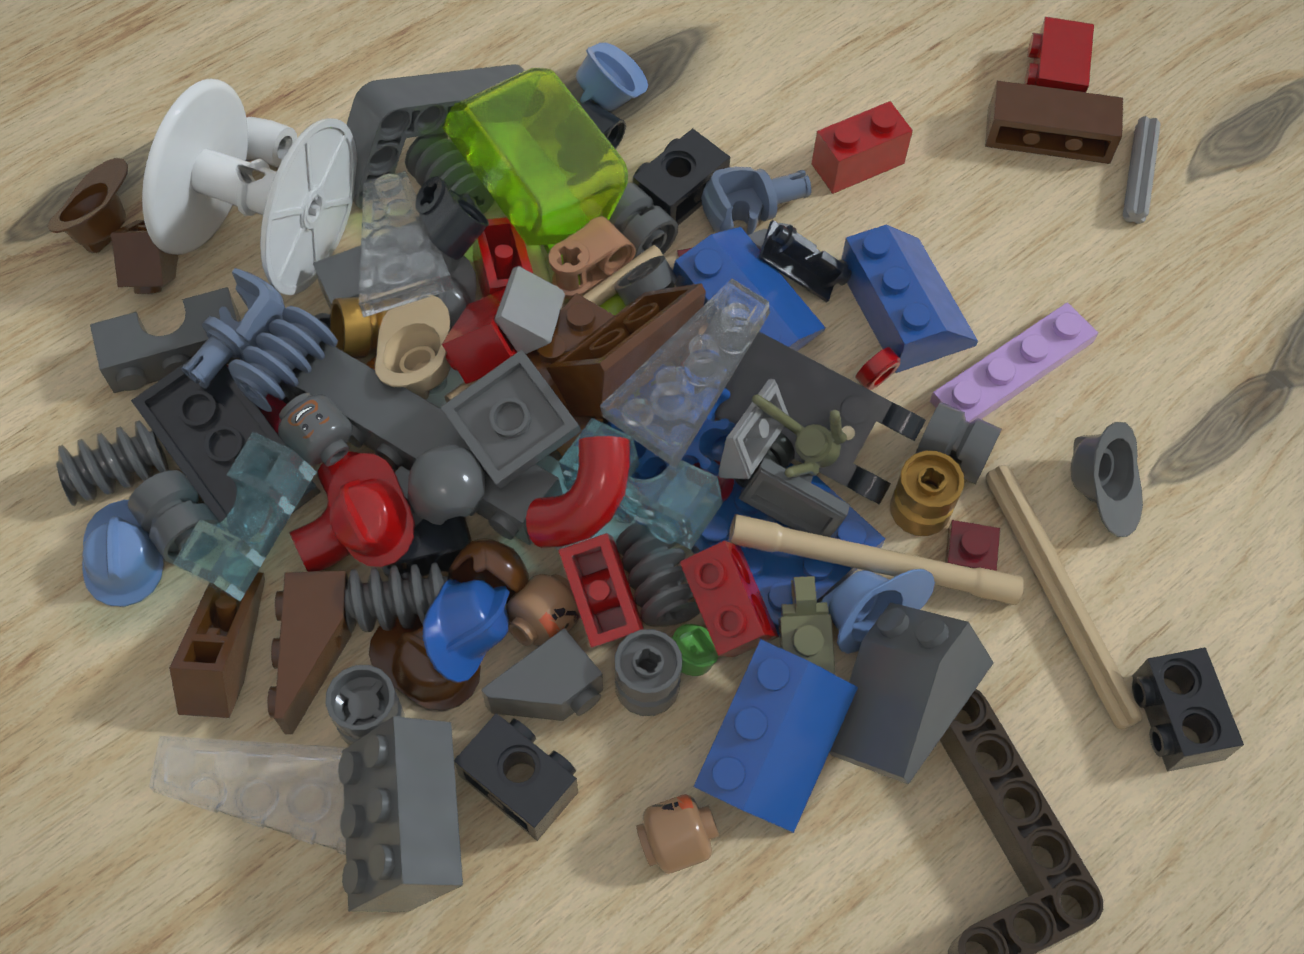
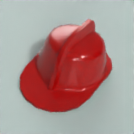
M360 453L348 458L337 468L329 486L328 502L333 535L341 545L346 547L354 559L366 566L384 567L395 563L408 551L414 538L415 524L411 508L404 496L396 474L389 463L376 454Z

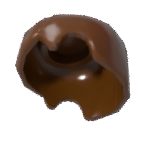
M488 538L476 539L467 544L447 570L452 580H457L461 583L483 580L493 588L506 586L509 590L506 604H508L510 598L515 593L520 592L529 582L527 568L514 548Z

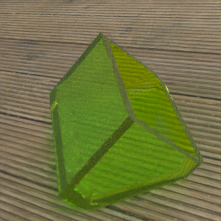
M549 68L527 69L463 99L452 106L446 117V122L443 126L444 131L527 246L556 244L582 229L590 220L596 217L603 216L609 220L626 189L628 171L625 161L556 73Z

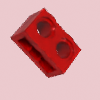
M724 540L680 561L718 656L736 657L756 648L760 639L769 642L779 637L741 546Z

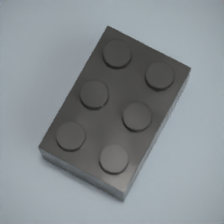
M393 716L342 750L339 762L338 775L344 787V809L341 815L340 829L343 837L346 839V864L343 869L342 883L345 892L348 894V912H409L463 886L451 722Z

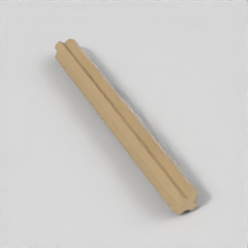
M1006 465L996 467L986 474V481L1114 726L1123 730L1138 724L1143 720V715L1012 469Z

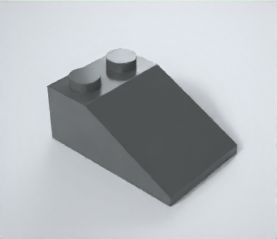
M890 602L861 642L849 683L857 686L858 689L829 753L838 759L909 784L994 664L970 623Z

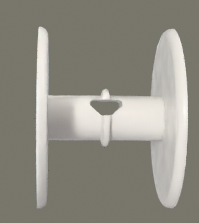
M218 79L199 81L185 90L173 103L161 122L153 140L146 163L142 191L143 216L148 234L160 250L169 254L180 255L194 251L206 243L221 226L232 205L237 206L244 216H253L256 213L261 214L263 219L260 249L265 276L271 286L284 295L298 294L307 289L317 279L313 263L332 256L344 233L354 199L357 152L353 135L343 121L334 118L322 119L307 127L298 136L284 156L277 172L270 170L268 163L262 159L254 160L251 163L247 162L248 126L241 99L235 90ZM252 171L264 173L265 176L255 181Z

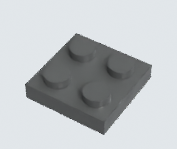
M523 350L517 352L440 407L499 490L581 432L578 423Z

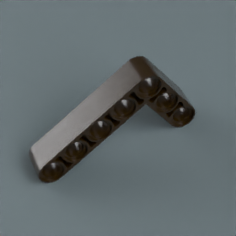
M975 689L962 708L970 716L971 723L963 724L954 719L941 737L940 742L1029 897L968 927L952 941L948 954H966V943L969 941L981 944L988 954H1040L1072 938L1095 923L1103 912V897L986 697L979 690ZM983 752L991 755L996 760L998 770L992 771L982 767L977 761L976 753ZM1009 798L1019 802L1024 809L1025 818L1020 819L1011 816L1005 810L1003 799ZM1032 846H1041L1050 853L1053 860V868L1043 867L1035 861L1032 855ZM1061 895H1069L1077 900L1082 910L1081 919L1073 918L1063 910ZM1015 918H1023L1034 927L1036 933L1034 943H1027L1017 936L1013 927Z

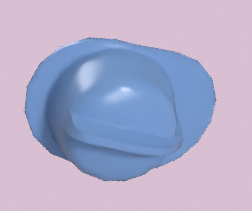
M606 42L587 48V56L576 73L578 84L584 91L580 98L582 104L586 101H594L603 109L614 111L630 99L646 92L648 82L643 71L624 51Z
M129 500L110 503L96 512L87 524L84 534L82 570L85 585L96 600L108 606L126 607L141 602L153 593L162 577L163 557L151 542L149 533L142 529L127 506Z
M913 569L889 580L871 571L862 570L849 576L821 601V603H828V615L831 614L832 623L839 630L837 640L839 649L847 654L859 651L863 638L890 602L920 610L933 593L935 585L933 574L925 569Z

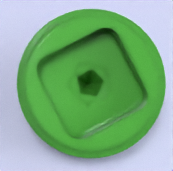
M682 625L677 628L671 637L677 643L682 653V673L686 675L701 676L706 674L719 657L708 630L700 625Z

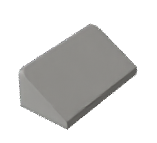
M520 266L512 269L495 321L517 352L523 350L527 354L552 341L565 293L559 287Z
M768 379L758 395L770 401L788 415L775 379ZM752 402L726 438L719 467V477L749 479L785 426Z

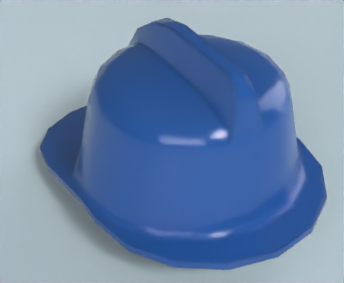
M447 580L441 586L423 622V641L431 663L445 679L456 683L469 680L477 671L485 654L502 641L508 633L509 620L505 605L509 590L506 586L493 588L483 580H472L464 583L457 580Z

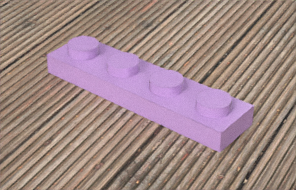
M1067 302L934 391L930 402L935 408H937L941 401L965 412L966 421L972 422L977 418L983 419L1095 341L1098 332Z

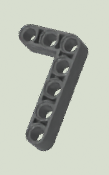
M517 64L368 82L356 93L346 124L353 135L357 152L354 203L361 209H370L385 199L389 192L406 138L526 121L534 118L543 110L547 101L546 93Z

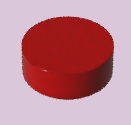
M890 347L884 348L860 368L855 378L863 387L873 390L897 370L901 359Z

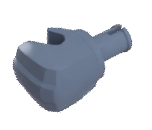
M729 167L716 170L707 182L701 197L703 211L715 233L733 229V222L741 220L747 224L746 231L747 235L754 233L760 220L768 221L776 217L778 204L809 197L811 195V182L809 176H805V170H799L796 173L771 179L765 170H753L751 167Z
M234 268L232 271L237 284L235 289L249 309L242 321H235L228 309L223 306L219 309L220 320L209 316L202 323V327L209 339L189 362L181 368L196 384L199 382V385L203 388H207L210 385V381L231 357L244 360L242 350L248 346L257 347L256 337L263 332L270 333L269 324L273 320H283L282 313L285 305L281 294L273 286L250 272Z

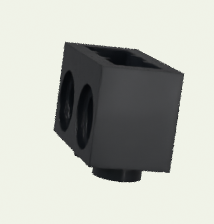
M1206 647L1148 658L1132 675L1134 699L1138 706L1144 708L1151 726L1149 735L1152 748L1157 756L1162 757L1167 772L1226 760L1244 745ZM1164 679L1175 682L1180 688L1181 694L1171 691L1166 686ZM1182 726L1192 729L1197 734L1199 743L1189 740L1185 736Z

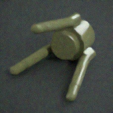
M756 394L752 397L755 405L797 436L795 442L796 452L805 462L786 468L784 473L787 477H797L805 474L816 476L819 468L830 466L837 460L841 450L840 444L847 440V435L842 432L841 417L838 410L830 412L831 431L815 424L803 427L762 396Z

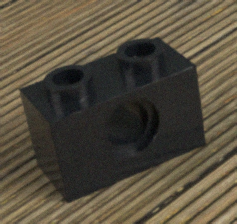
M692 128L680 139H673L653 161L642 164L635 172L632 181L652 199L654 206H660L680 225L702 206L701 197L707 182L716 170L730 167V156Z
M496 713L455 758L454 764L458 775L538 841L578 794L577 778L573 776L576 769L560 753L553 750L548 755L535 745L536 736L519 720L513 718L508 723ZM524 763L534 768L533 775L527 781L521 783L512 782L506 777L509 769L516 764Z

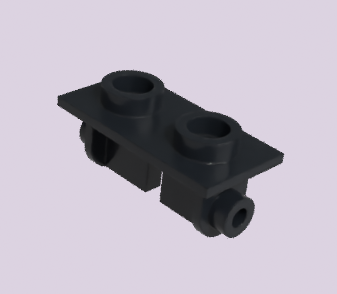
M774 220L770 221L758 257L766 264L825 302L830 300L834 285L837 283L841 286L845 285L852 275V271L848 269L846 261L838 260L826 251H819L816 249L817 245L797 233V229L792 225L785 227Z

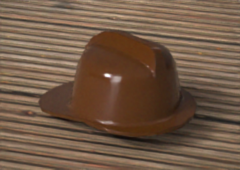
M113 158L91 170L76 186L64 206L50 219L47 226L49 231L53 233H67L76 243L82 245L90 253H99L112 241L111 233L120 229L126 220L125 210L117 194L128 174V164L122 158Z
M418 614L412 629L403 628L397 616L395 626L391 631H385L379 626L370 640L369 657L372 666L381 669L391 679L395 689L414 703L428 710L445 711L462 705L473 695L479 684L480 665L469 680L458 683L445 679L434 668L426 652L423 641V625Z

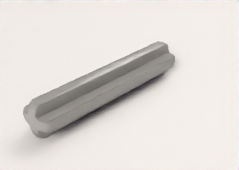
M1143 116L1138 119V124L1135 126L1123 217L1127 222L1134 221L1136 224H1141L1149 214L1161 126L1157 118L1150 119L1147 116Z

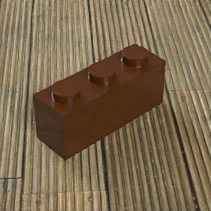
M997 80L988 107L985 147L1110 164L1122 139L1123 97Z

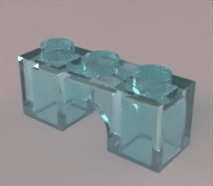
M592 418L559 461L566 482V489H571L577 478L579 439L594 436L627 438L630 440V468L626 492L614 517L625 523L634 521L648 528L662 542L667 544L677 542L692 549L723 504L718 477L674 457L665 471L657 477L646 480L632 478V474L640 465L633 437Z
M252 432L227 473V476L237 486V496L232 510L223 521L216 525L200 519L173 564L200 582L241 601L316 471L294 450Z

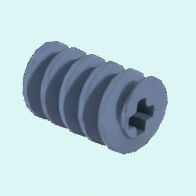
M286 307L282 313L283 320H273L269 324L270 333L263 332L256 337L257 347L248 346L243 349L242 357L244 361L235 359L229 363V372L238 388L251 402L267 412L272 411L265 398L268 394L279 400L285 398V394L279 386L281 381L293 387L299 384L292 372L294 368L304 373L312 371L310 364L305 358L308 354L318 360L325 358V354L319 346L321 341L331 347H335L338 342L334 334L324 323L298 307Z

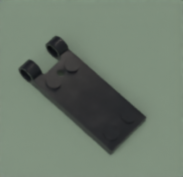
M720 310L717 311L686 370L698 379L695 397L703 394L712 381L717 382L730 391L729 399L719 405L715 417L719 419L726 418L734 424L738 423L753 402L752 397L761 391L768 379H775L788 415L803 427L815 424L831 431L830 412L838 410L842 428L851 426L855 431V435L852 439L840 444L841 450L837 460L830 466L819 468V472L879 505L891 483L854 464L873 426L877 421L915 441L926 421L917 414L887 400ZM784 427L781 432L788 437L794 447V459L804 463L805 461L796 452L795 442L797 436Z

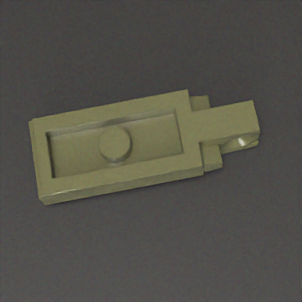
M814 576L794 577V580H791L792 604L781 605V617L778 619L780 648L804 658L835 675L831 614L828 615V603H817Z

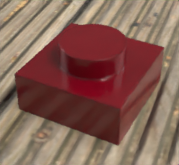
M952 520L948 528L945 562L969 568H985L997 571L1000 528Z

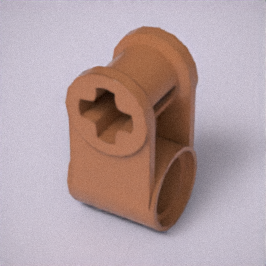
M603 216L596 217L590 220L582 229L565 240L556 243L549 252V265L554 271L552 284L563 290L565 293L564 299L571 300L576 293L583 296L633 260L636 253L635 245L607 218ZM561 255H563V262H564L563 265H562Z

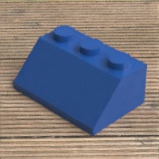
M887 224L846 237L841 260L846 261L848 269L852 271L847 284L882 349L890 347L901 359L900 366L895 373L977 346L978 340L919 238Z
M741 227L711 234L675 260L673 272L678 278L675 284L676 287L702 283L706 291L702 319L708 326L711 325L717 311L720 310L795 351L800 350L826 329L776 269L758 258L761 250Z
M760 639L693 787L742 811L794 833L858 687L804 658Z

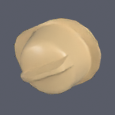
M416 293L402 298L391 306L383 317L379 329L375 361V373L382 383L391 387H404L423 399H428L430 390L439 386L447 378L451 366L447 362V352L442 343L449 334L450 317L448 308L440 298L431 294Z

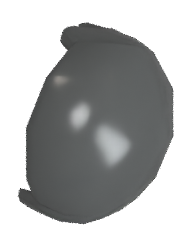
M458 445L433 447L416 458L408 475L407 499L416 515L433 524L441 525L447 519L458 516L467 517L485 495L486 471L476 456L466 448H460Z

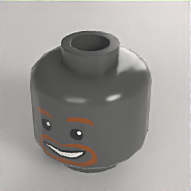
M303 393L292 399L281 410L279 414L281 422L278 427V435L302 464L313 466L324 463L326 466H331L348 453L350 448L347 442L352 435L353 426L332 399L326 395L318 394L312 396L310 393Z

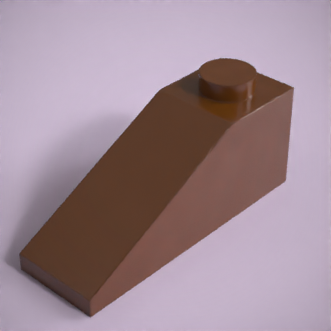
M229 570L214 571L169 667L178 715L230 718L245 680L265 583L264 573Z

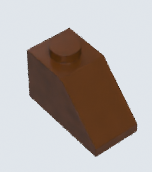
M136 220L111 233L118 287H133L135 294H153L161 292L162 286L176 278L178 255L166 253L153 243L144 220Z

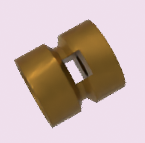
M399 295L374 296L369 304L361 297L335 298L332 301L330 310V331L338 340L335 347L353 358L366 357L370 350H374L377 354L378 335L382 319L391 306L400 301L402 297Z
M922 451L913 454L905 462L890 501V512L895 523L905 532L915 536H930L939 533L946 527L964 488V474L959 464L950 456L938 451Z

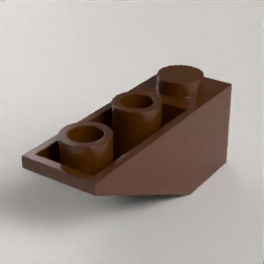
M346 570L286 572L284 575L283 591L276 592L275 615L277 621H281L280 638H273L271 660L273 668L278 669L277 686L269 688L267 704L270 718L275 719L285 735L294 733L352 636L348 629L345 611V589L349 580Z

